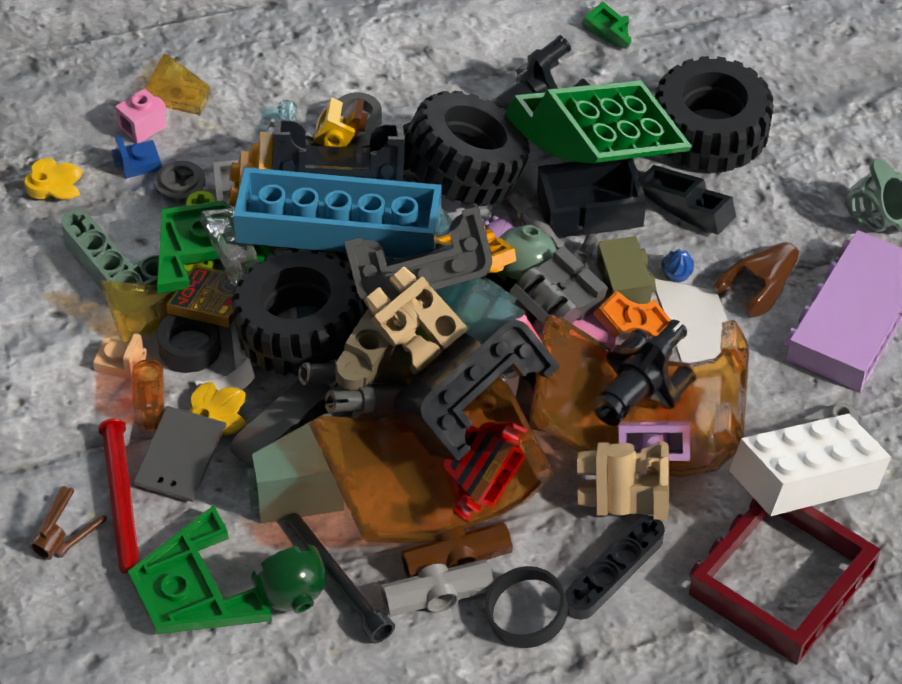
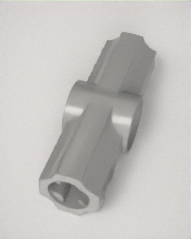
M485 559L452 568H447L444 564H432L423 568L415 577L381 585V593L385 610L389 617L427 607L431 612H442L452 608L460 599L488 593L494 581L490 565Z

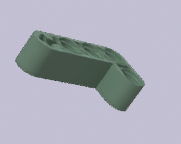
M71 210L64 214L61 224L67 249L119 311L126 314L138 312L171 293L157 294L159 255L149 256L131 265L87 212Z

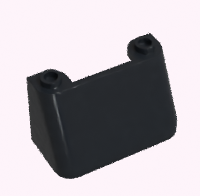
M275 119L272 170L403 181L405 149L403 125L381 124L377 126L370 136V148L306 145V131L302 124L294 120Z

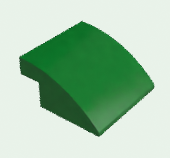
M641 80L548 89L543 93L515 95L505 112V115L513 125L532 143L556 157L572 162L597 163L690 151L692 147Z

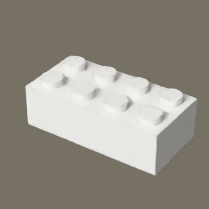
M848 413L741 438L729 471L770 516L878 489L891 456Z

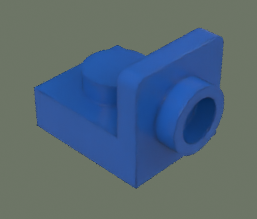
M121 135L115 137L116 148L111 149L115 167L122 168L125 179L156 172L162 168L153 140L125 146Z

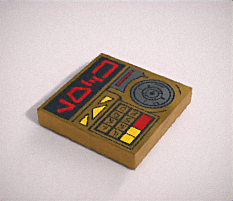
M194 265L188 273L190 280L189 288L177 290L167 303V313L230 327L234 321L232 295L243 275Z

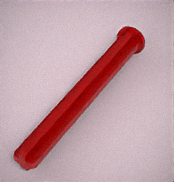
M113 418L101 422L98 426V431L103 436L119 570L122 574H127L131 568L140 562L123 435L126 431V424L120 419Z

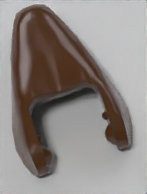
M782 242L744 257L718 277L713 290L717 293L723 292L734 282L740 272L747 271L749 275L760 281L765 287L751 302L747 303L745 312L750 317L761 316L768 312L779 298L798 260L799 250L791 243Z

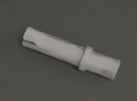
M518 188V192L522 197H519L516 190H513L508 196V203L516 211L519 223L522 226H536L545 232L553 240L556 250L564 246L543 218L540 206L531 201L524 189Z

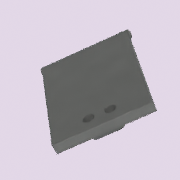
M166 406L134 480V484L193 502L223 430L226 428V422Z

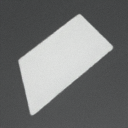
M655 279L656 291L664 312L671 320L680 321L674 330L676 331L682 324L687 329V336L676 345L683 365H687L693 371L743 362L717 292L711 289Z

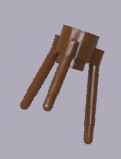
M66 486L60 488L40 527L28 542L29 547L44 559L51 560L55 554L63 558L71 547L107 520L106 515L100 516L64 542L63 538L66 534L55 523L74 493L73 488H67Z

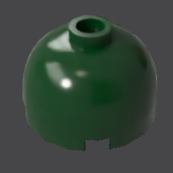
M299 545L279 551L261 562L263 570L258 575L254 570L251 573V580L263 602L275 610H293L294 613H302L313 607L314 600L318 598L325 586L326 578L323 560L315 546L308 545L310 551L302 552Z

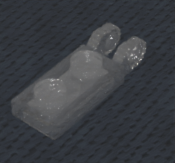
M233 208L202 211L199 220L224 267H227L229 280H231L234 286H238V281L244 275L241 265L245 264L246 274H249L248 270L257 262L260 264L256 257L257 253L252 244L235 242Z

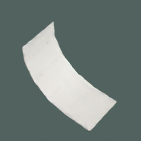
M247 358L236 370L227 376L205 382L195 381L197 388L204 383L212 382L218 391L226 387L243 390L255 378L250 359Z

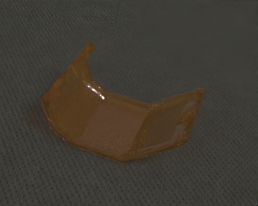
M554 315L546 316L542 344L560 367L548 378L537 374L532 419L538 428L577 452L597 451L598 442L609 443V445L618 444L619 424L610 426L602 422L593 411L596 406L592 405L594 399L617 376L606 360V355L611 349L564 318H557ZM736 320L722 322L720 345L722 352L716 358L692 363L668 361L669 376L680 365L689 366L696 374V381L681 394L680 402L673 409L662 408L660 405L643 398L621 421H690V461H669V476L687 477L718 471L736 454L740 440L744 438L749 349L746 338ZM647 467V474L659 475V471L654 467Z
M503 373L462 411L473 423L472 425L478 428L485 422H513L526 428L527 432H523L518 439V444L521 445L520 447L526 458L494 508L475 501L481 509L479 512L473 510L470 513L469 523L453 514L452 510L456 500L448 480L450 474L444 468L446 458L430 455L399 418L397 413L378 420L321 415L309 424L319 447L322 449L327 465L337 481L336 484L348 509L351 510V516L359 533L365 541L392 543H430L436 541L441 533L451 528L467 530L505 515L528 502L554 476V472Z

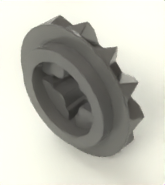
M174 161L159 169L155 176L157 193H161L165 200L174 198L178 203L182 198L187 199L191 193L201 191L206 186L204 171L197 164L189 161ZM176 177L181 182L186 183V185L180 186V184L175 183Z

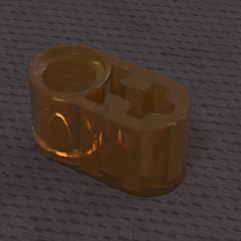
M153 359L139 361L132 370V401L137 426L145 431L157 430L166 407V386L163 367L158 361Z

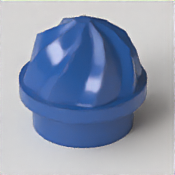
M677 249L670 251L663 258L661 267L668 280L683 282L693 273L694 261L688 251Z

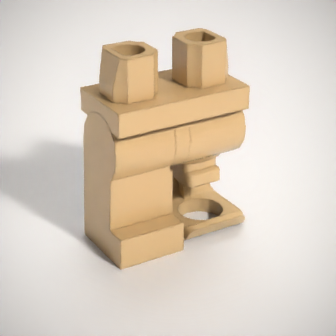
M402 267L388 279L400 293L397 298L391 302L381 288L378 287L364 299V302L374 316L370 321L379 329L383 337L392 346L395 347L401 344L406 352L410 351L412 356L410 370L415 374L464 334L468 327L434 289L429 286V283L423 276L417 279L406 267ZM419 326L432 340L431 342L424 340L420 335H416L415 331Z
M658 441L652 446L642 449L641 453H636L634 445L630 443L609 445V443L599 442L597 451L578 452L577 474L596 475V482H579L578 505L597 507V515L608 516V513L613 515H626L630 513L654 515V519L668 520L669 445L666 442ZM649 466L659 471V475H635L636 472L647 474V467Z

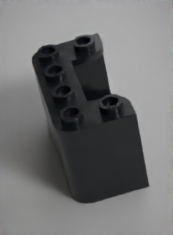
M483 318L470 326L464 334L456 339L399 391L394 401L395 411L430 455L459 461L471 450L465 443L466 429L473 423L462 411L498 377L511 379L518 375L525 376L529 372H535L544 378H548L560 365L523 321Z

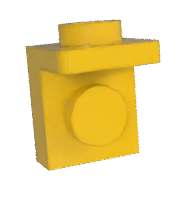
M331 97L317 120L313 142L321 146L347 147L355 134V129L343 123L344 117L340 116L342 102Z

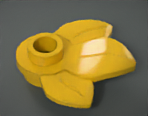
M43 158L31 166V173L26 175L24 186L28 195L36 199H46L50 196L57 199L76 198L80 196V192L72 184L81 178L83 170L71 163H60L57 165L53 158Z
M207 382L200 385L191 396L192 408L188 412L226 422V428L223 430L222 435H232L247 426L246 421L237 414L244 404L246 393L234 387H226L218 391L212 382Z

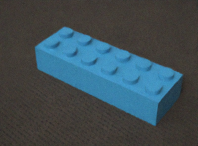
M244 167L233 215L235 242L347 253L344 242L361 237L362 240L378 242L387 257L404 258L436 249L441 216L442 185Z

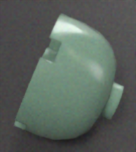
M533 225L508 229L499 238H502L515 248L516 261L505 265L502 271L495 272V274L504 281H506L507 276L515 279L518 285L521 277L529 269L539 267L553 257L556 251L553 240L545 232Z

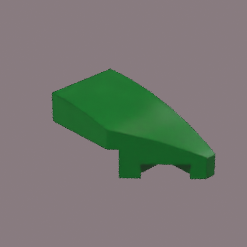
M603 1L589 12L582 21V25L591 32L618 47L627 49L632 42L628 33L629 16L621 17Z

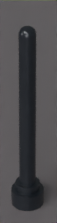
M297 513L290 514L287 519L288 524L308 549V545H313L318 549L327 574L363 618V632L372 643H380L387 639L395 629V624L387 613L372 608L302 517Z

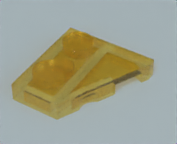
M167 54L162 55L145 86V89L154 97L158 96L161 98L166 108L199 116L211 96L210 86Z
M111 280L100 281L120 340L124 342L130 341L134 333L143 336L157 330L159 323L168 315L167 303L176 292L171 291L157 294V285L114 282Z

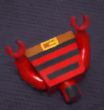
M485 422L479 428L471 425L466 429L465 443L471 450L459 461L450 459L444 461V468L450 474L448 480L456 500L452 510L454 515L469 523L470 513L473 510L479 512L481 509L475 501L492 508L495 507L529 453L528 450L520 447L521 445L518 444L520 435L523 432H527L526 428L513 422Z

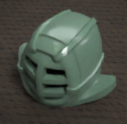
M873 159L869 163L870 173L856 182L847 192L845 206L855 224L868 229H874L877 232L895 225L897 230L902 232V174L895 172L886 161Z

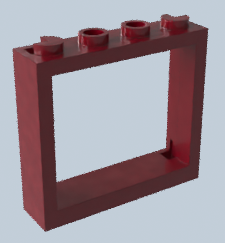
M753 498L745 515L740 513L733 520L729 533L725 538L718 537L710 548L709 556L704 562L699 560L692 567L689 573L691 578L689 595L798 665L874 572L881 549L812 506L778 514L852 561L795 631L713 578L768 514Z

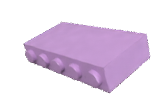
M857 230L851 241L845 240L839 252L840 259L838 263L833 261L830 264L825 277L827 281L825 284L819 283L812 297L814 302L811 306L806 305L803 308L798 321L800 325L797 329L791 328L787 335L785 346L789 347L786 361L861 392L902 321V248Z

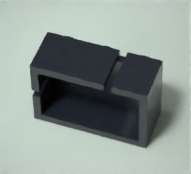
M633 158L597 163L566 162L538 166L537 195L543 217L558 238L577 236L578 230H583L584 234L644 227L646 198L641 182L638 180V172Z

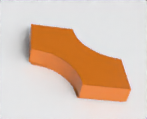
M619 291L611 294L593 312L614 338L623 333H631L634 329L644 331L651 338L652 336H657L671 320L655 300L647 304H638L625 298Z

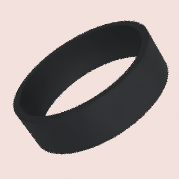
M523 566L507 571L491 585L486 596L485 610L491 627L499 639L514 647L532 648L547 643L561 631L567 619L568 603L560 582L553 574L539 567ZM539 580L550 584L559 592L560 606L557 614L547 626L539 631L530 634H513L501 629L494 622L493 613L498 598L507 588L518 582Z

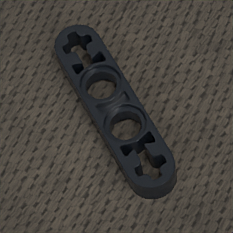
M642 516L618 537L566 590L568 615L578 620L591 617L661 547L665 532L663 522L654 519V516ZM642 531L645 533H648L650 531L655 532L654 536L652 534H648L642 540V545L639 544L642 538ZM621 550H629L635 554L636 558L625 562L620 560L616 554ZM605 572L613 577V581L609 584H600L594 580V576L597 573ZM588 589L591 591L587 596V604L584 602H580L578 605L574 603V599L582 600L587 595Z

